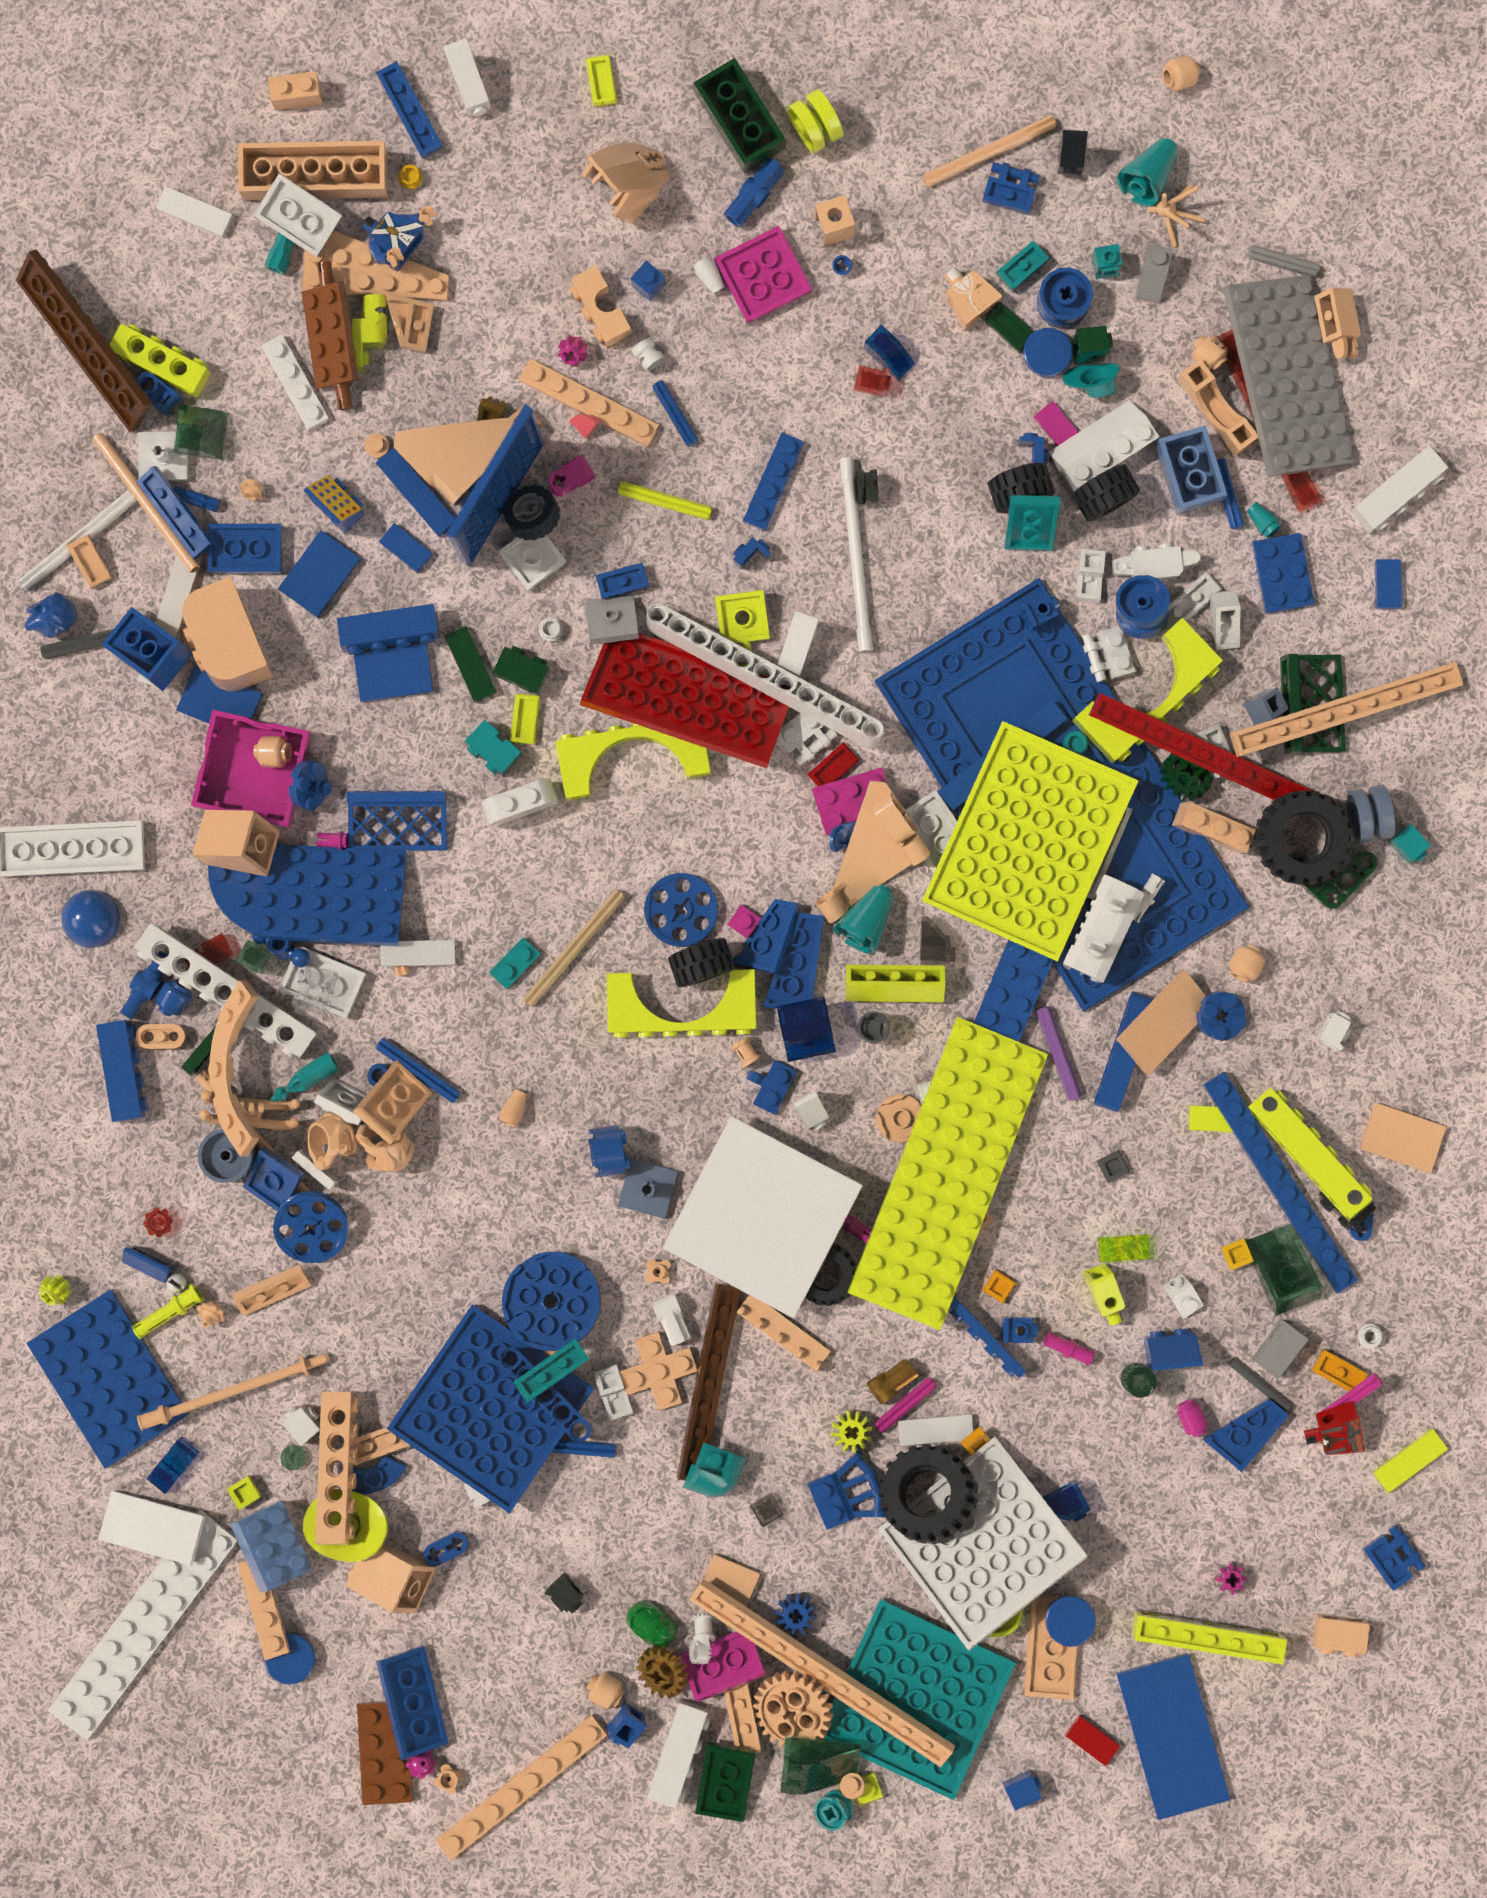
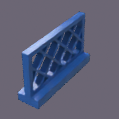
M447 790L346 792L349 848L447 850ZM354 806H363L370 813L362 823L354 817ZM368 806H378V807L373 811V810H372L371 808H369ZM382 806H388L395 813L386 823L376 814ZM393 806L402 807L397 811ZM406 806H412L419 813L411 823L400 814ZM417 806L427 807L422 811ZM431 806H441V817L434 823L425 812ZM372 816L383 825L375 835L363 826ZM396 816L407 825L399 835L388 826ZM421 816L432 825L423 835L412 826ZM440 821H441V829L437 826V824H438ZM354 822L358 825V827L355 830ZM360 828L371 838L364 846L355 845L354 834ZM385 828L395 837L389 845H383L376 838ZM409 828L420 838L414 845H407L400 838ZM433 828L441 834V845H432L425 838ZM398 840L402 845L393 844ZM372 841H374V842H376L378 845H369V844H370ZM421 841H424L427 845H418V844H419Z

